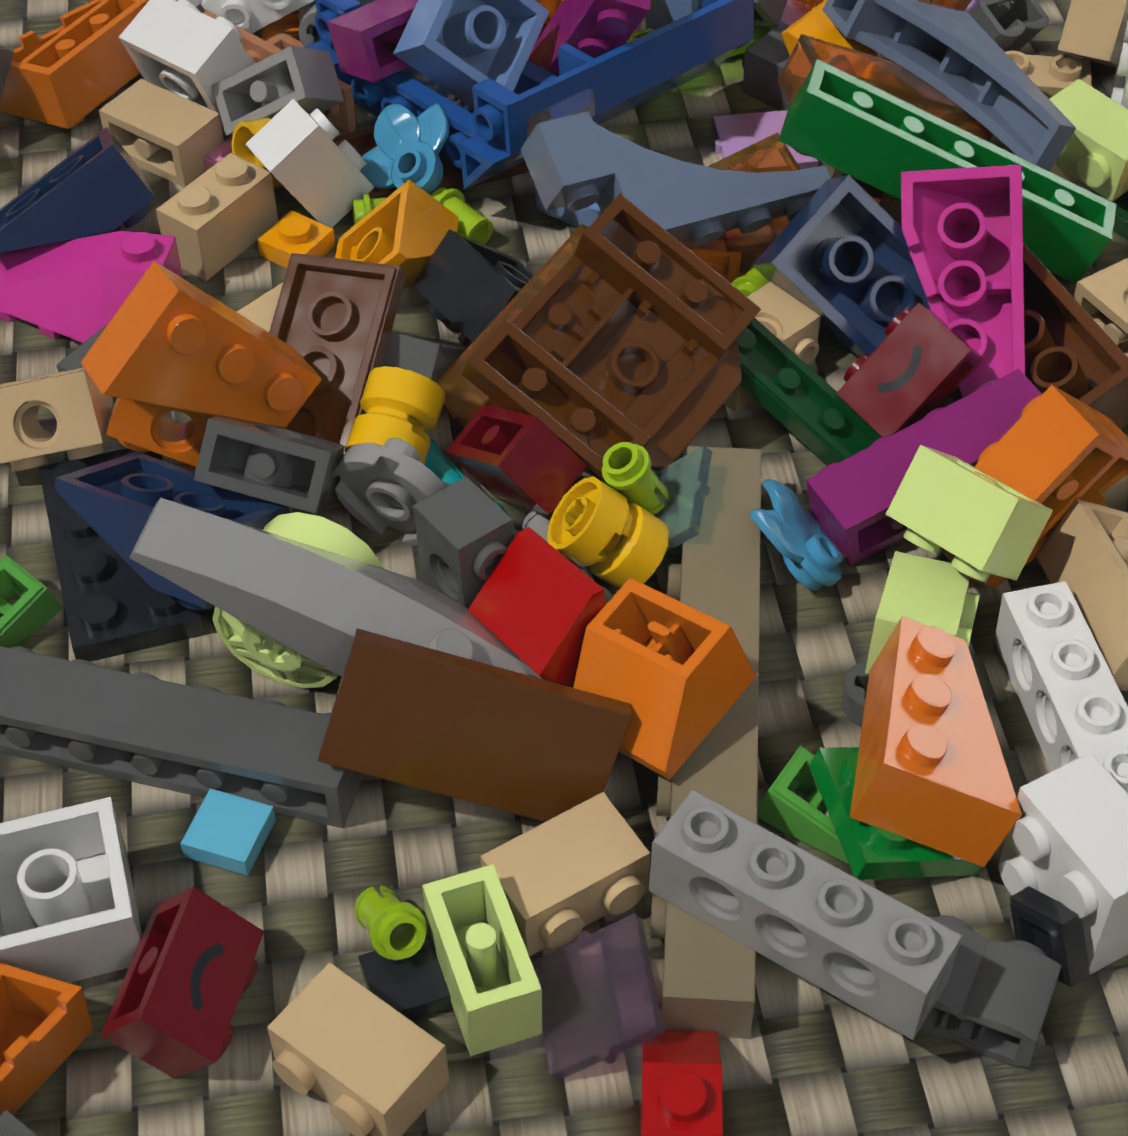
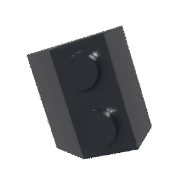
M449 229L412 286L429 301L425 307L426 310L444 324L452 327L455 326L461 332L457 338L458 341L474 353L505 318L513 322L546 284L518 259Z

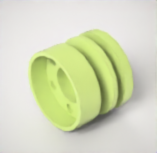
M301 512L281 514L266 524L263 529L264 531L383 569L382 563L365 542L347 528L324 517ZM215 606L213 622L219 638L236 658L255 672L278 683L298 688L324 687L337 678L338 674Z

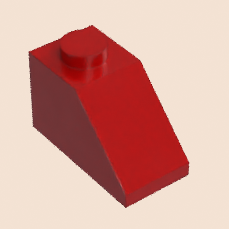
M642 1029L640 1136H723L722 1063L717 1031Z

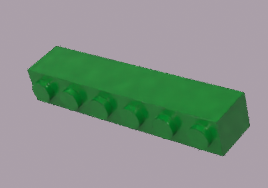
M819 59L815 61L788 108L778 139L779 142L792 147L801 155L811 156L842 171L854 180L863 181L888 193L899 202H901V172L1021 165L1023 243L1051 274L1058 275L1077 284V281L1080 280L1112 240L1117 204Z

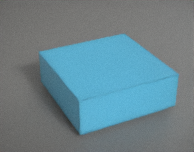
M210 788L180 843L183 856L248 876L276 821L274 806Z

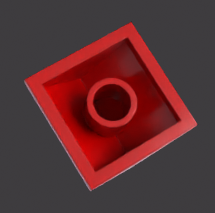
M529 527L516 534L468 608V611L540 677L573 688L586 627L605 606V593L600 585Z

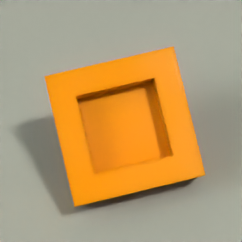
M290 210L257 239L259 255L286 269L291 253L324 257L336 246L333 228L293 210Z

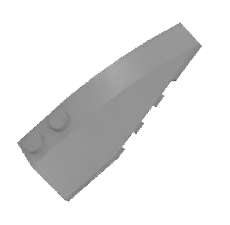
M160 498L155 504L129 557L341 677L356 629L358 628L539 679L543 678L536 674L468 611V608L420 580L164 498Z

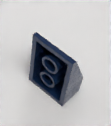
M106 127L0 209V253L112 232L121 224L125 228H130L147 216L152 209L148 203L155 198L149 180Z
M849 175L827 180L752 265L769 282H772L821 316L820 326L859 357L864 354L871 355L887 338L884 332L888 324L901 311L907 308L912 310L918 302L930 309L902 233V227Z
M133 452L55 478L54 490L152 589L178 598L180 605L194 610H209L215 608V606L129 558L157 501L160 498H164L263 530L266 524L276 516L289 513V506L194 481L195 472L139 452Z

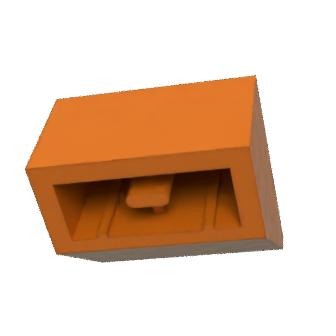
M629 578L587 625L573 688L630 703L632 716L619 752L670 780L756 678V674L730 625Z

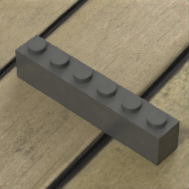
M0 646V753L202 798L206 797L211 788L274 806L275 814L344 828L365 774L318 761L331 712L321 714L288 707L272 699L255 700L226 694L210 686L193 687L160 680L148 673L138 672L131 674L98 667L86 660L75 659L69 661L36 654L24 647L14 646L8 648Z

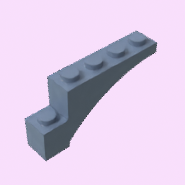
M827 0L823 8V12L846 38L854 39L931 85L985 126L1016 156L1050 171L1076 129L1068 118L967 12L919 2V0Z
M589 111L538 123L520 149L545 211L567 206L569 211H577L597 202L602 213L621 193L679 242L691 241L694 247L711 243L729 230L739 228L742 234L754 232L763 228L772 219L786 215L788 221H791L827 180L831 179L826 165L795 171L755 173L722 170L680 161L646 149L608 131L593 122Z

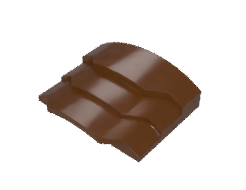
M620 193L583 233L574 255L514 321L510 322L505 318L466 361L462 375L502 409L538 417L603 481H605L602 475L603 457L609 448L620 442H630L644 447L651 457L652 471H666L741 383V362L737 339L758 315L761 308Z

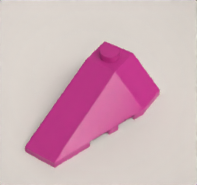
M1021 165L901 172L902 233L930 310L985 359L960 385L959 389L962 398L975 392L984 383L998 380L1017 369L1025 375Z
M117 231L0 253V319L8 322L22 319L37 325L41 335L55 340L60 335H64L83 344L105 325H108L153 261L183 278L176 237L146 232Z

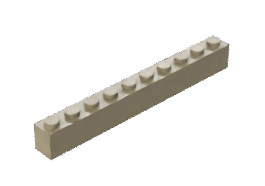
M687 446L686 471H674L672 507L684 508V517L671 516L670 554H682V564H669L667 596L730 625L756 674V678L670 780L658 774L656 816L671 818L690 791L694 790L757 824L761 529L749 516V513L754 509H761V449ZM652 894L650 938L665 939L664 959L649 958L647 1004L662 1005L661 1029L717 1031L718 1037L750 1039L755 1005V951L659 896Z

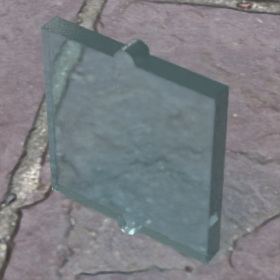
M704 445L655 473L657 478L666 486L669 493L668 500L661 499L654 490L661 502L665 504L664 508L654 514V516L667 524L669 541L666 552L699 535L705 497L710 492V487L707 486L713 453Z

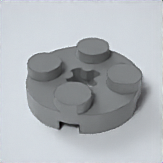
M397 438L387 439L383 446L375 443H361L352 446L344 454L333 474V477H340V482L335 488L338 499L357 520L381 535L387 526L404 532L405 536L402 542L411 546H418L413 505L450 485L441 481L429 468L419 462L420 456L412 445Z

